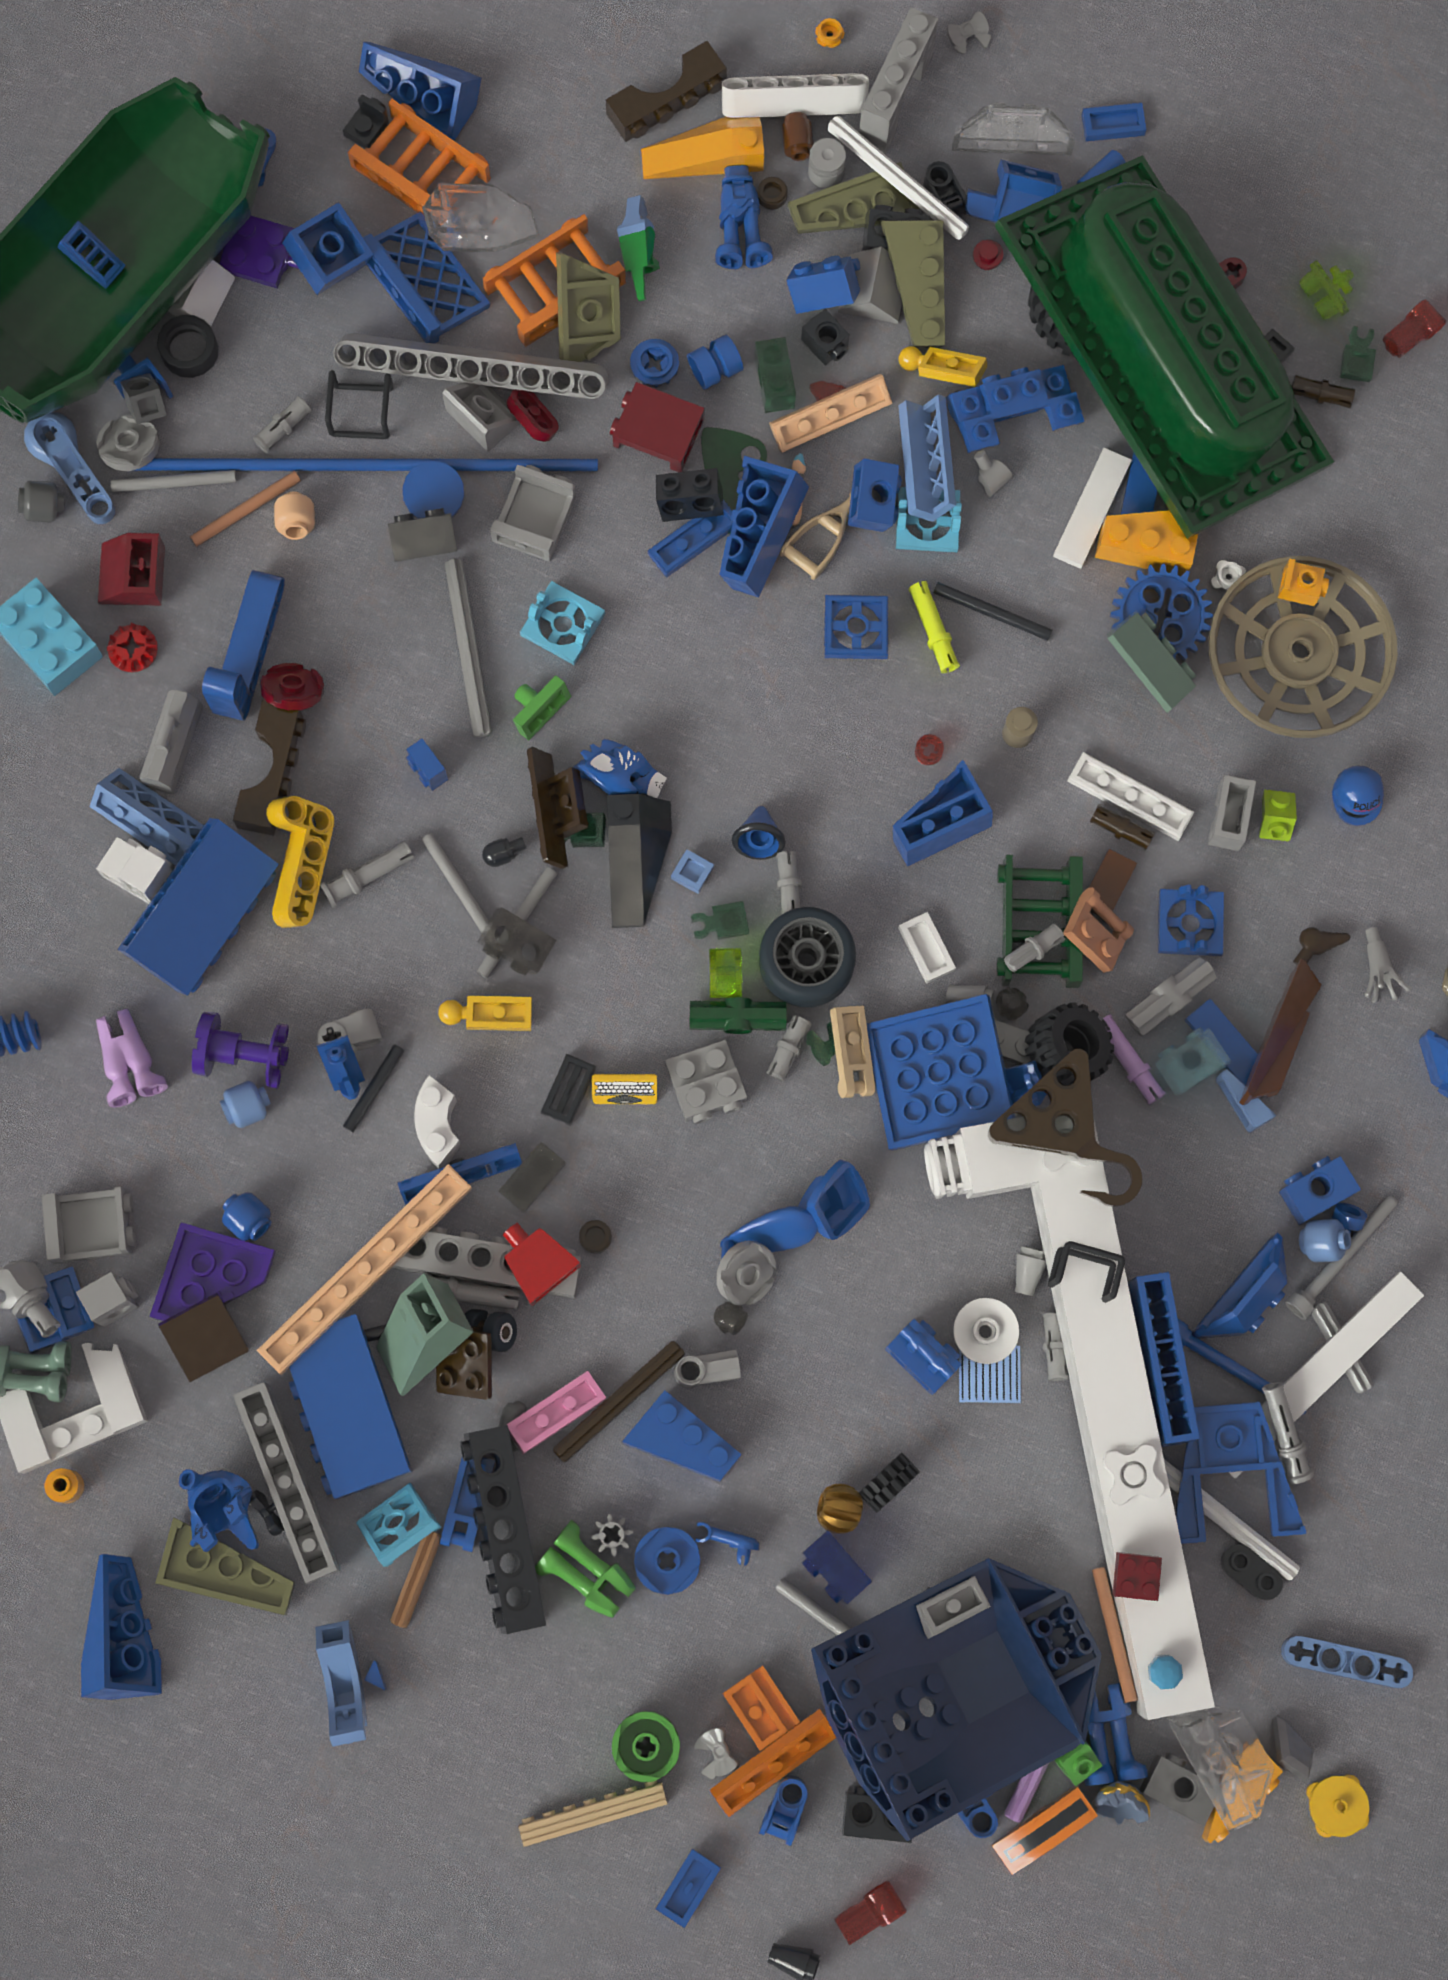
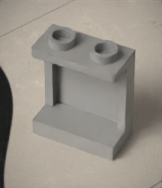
M517 465L515 480L498 520L494 519L490 529L492 542L550 562L576 498L575 485L566 477L560 475L552 477L543 474V471L535 466L526 465L524 467Z
M115 1186L113 1190L58 1196L55 1193L42 1195L47 1260L51 1263L56 1264L132 1254L131 1245H136L135 1228L133 1225H129V1213H133V1199L131 1193L127 1194V1190L122 1186Z

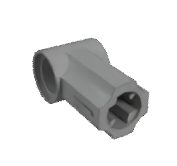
M737 1350L683 1357L678 1361L674 1370L676 1382L684 1388H693L698 1385L741 1379ZM683 1365H695L699 1372L698 1377L692 1381L684 1379L681 1375V1367Z

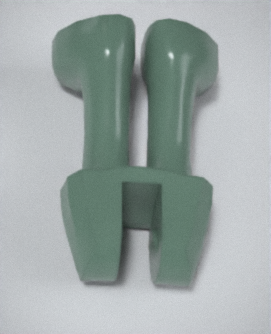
M68 1341L57 1342L50 1354L42 1355L11 1351L10 1345H0V1396L3 1397L7 1389H20L44 1394L48 1400L53 1402H62L68 1386L66 1376H69L71 1371V1343ZM23 1369L50 1374L48 1376L23 1375L12 1373V1370Z

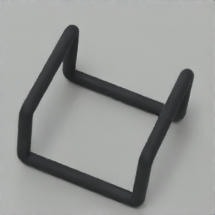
M329 371L325 423L329 435L333 437L388 439L390 437L387 425L389 392L394 389L391 375L389 373L385 374L384 385L338 383L335 371ZM334 388L383 392L381 413L383 433L335 431L331 421Z
M1068 1241L1064 1247L1057 1249L1048 1281L1050 1288L1061 1283L1068 1255L1110 1266L1102 1294V1302L1107 1303L1116 1298L1125 1265V1258L1122 1255L1073 1241ZM1112 1260L1118 1261L1117 1269H1116V1263H1115L1114 1261H1112Z

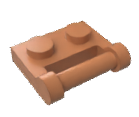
M1090 887L1079 897L1063 934L1105 973L1113 971L1124 943L1132 936L1134 928L1127 921H1122L1100 899V894L1093 887ZM1091 908L1113 929L1112 934L1090 913Z

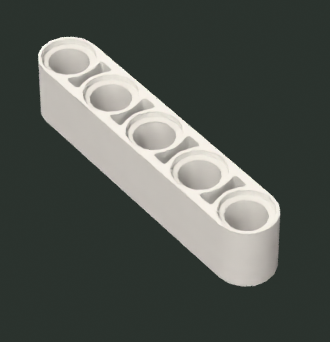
M859 73L728 78L722 81V113L730 118L779 117L794 112H802L807 116L859 114L869 95V78Z

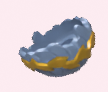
M1119 1781L1104 1785L1093 1800L1095 1812L1104 1818H1115L1117 1825L1122 1824L1124 1819L1130 1820L1133 1818L1139 1824L1148 1821L1150 1817V1806L1138 1788L1129 1782Z

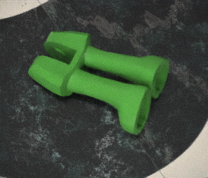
M571 1519L553 1544L598 1577L595 1582L591 1581L551 1546L535 1565L536 1574L540 1576L554 1574L562 1578L586 1597L584 1602L586 1607L607 1617L614 1618L620 1608L613 1603L610 1597L603 1595L601 1591L610 1582L614 1586L613 1588L630 1597L636 1587L625 1570L617 1562L611 1566L608 1565L583 1544L579 1537L580 1527Z

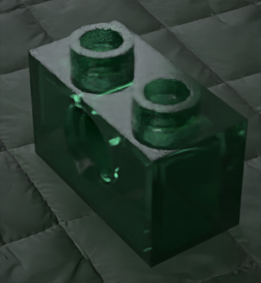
M786 337L756 341L754 358L764 413L795 409L796 391Z

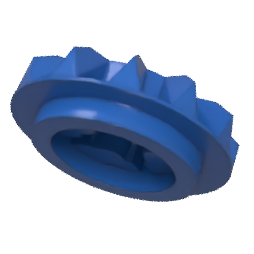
M649 339L641 342L633 350L630 366L634 377H637L643 385L650 384L657 388L659 384H669L674 375H677L679 356L675 348L668 342L661 339ZM649 356L655 361L662 360L660 362L661 371L655 367L647 368L650 365Z

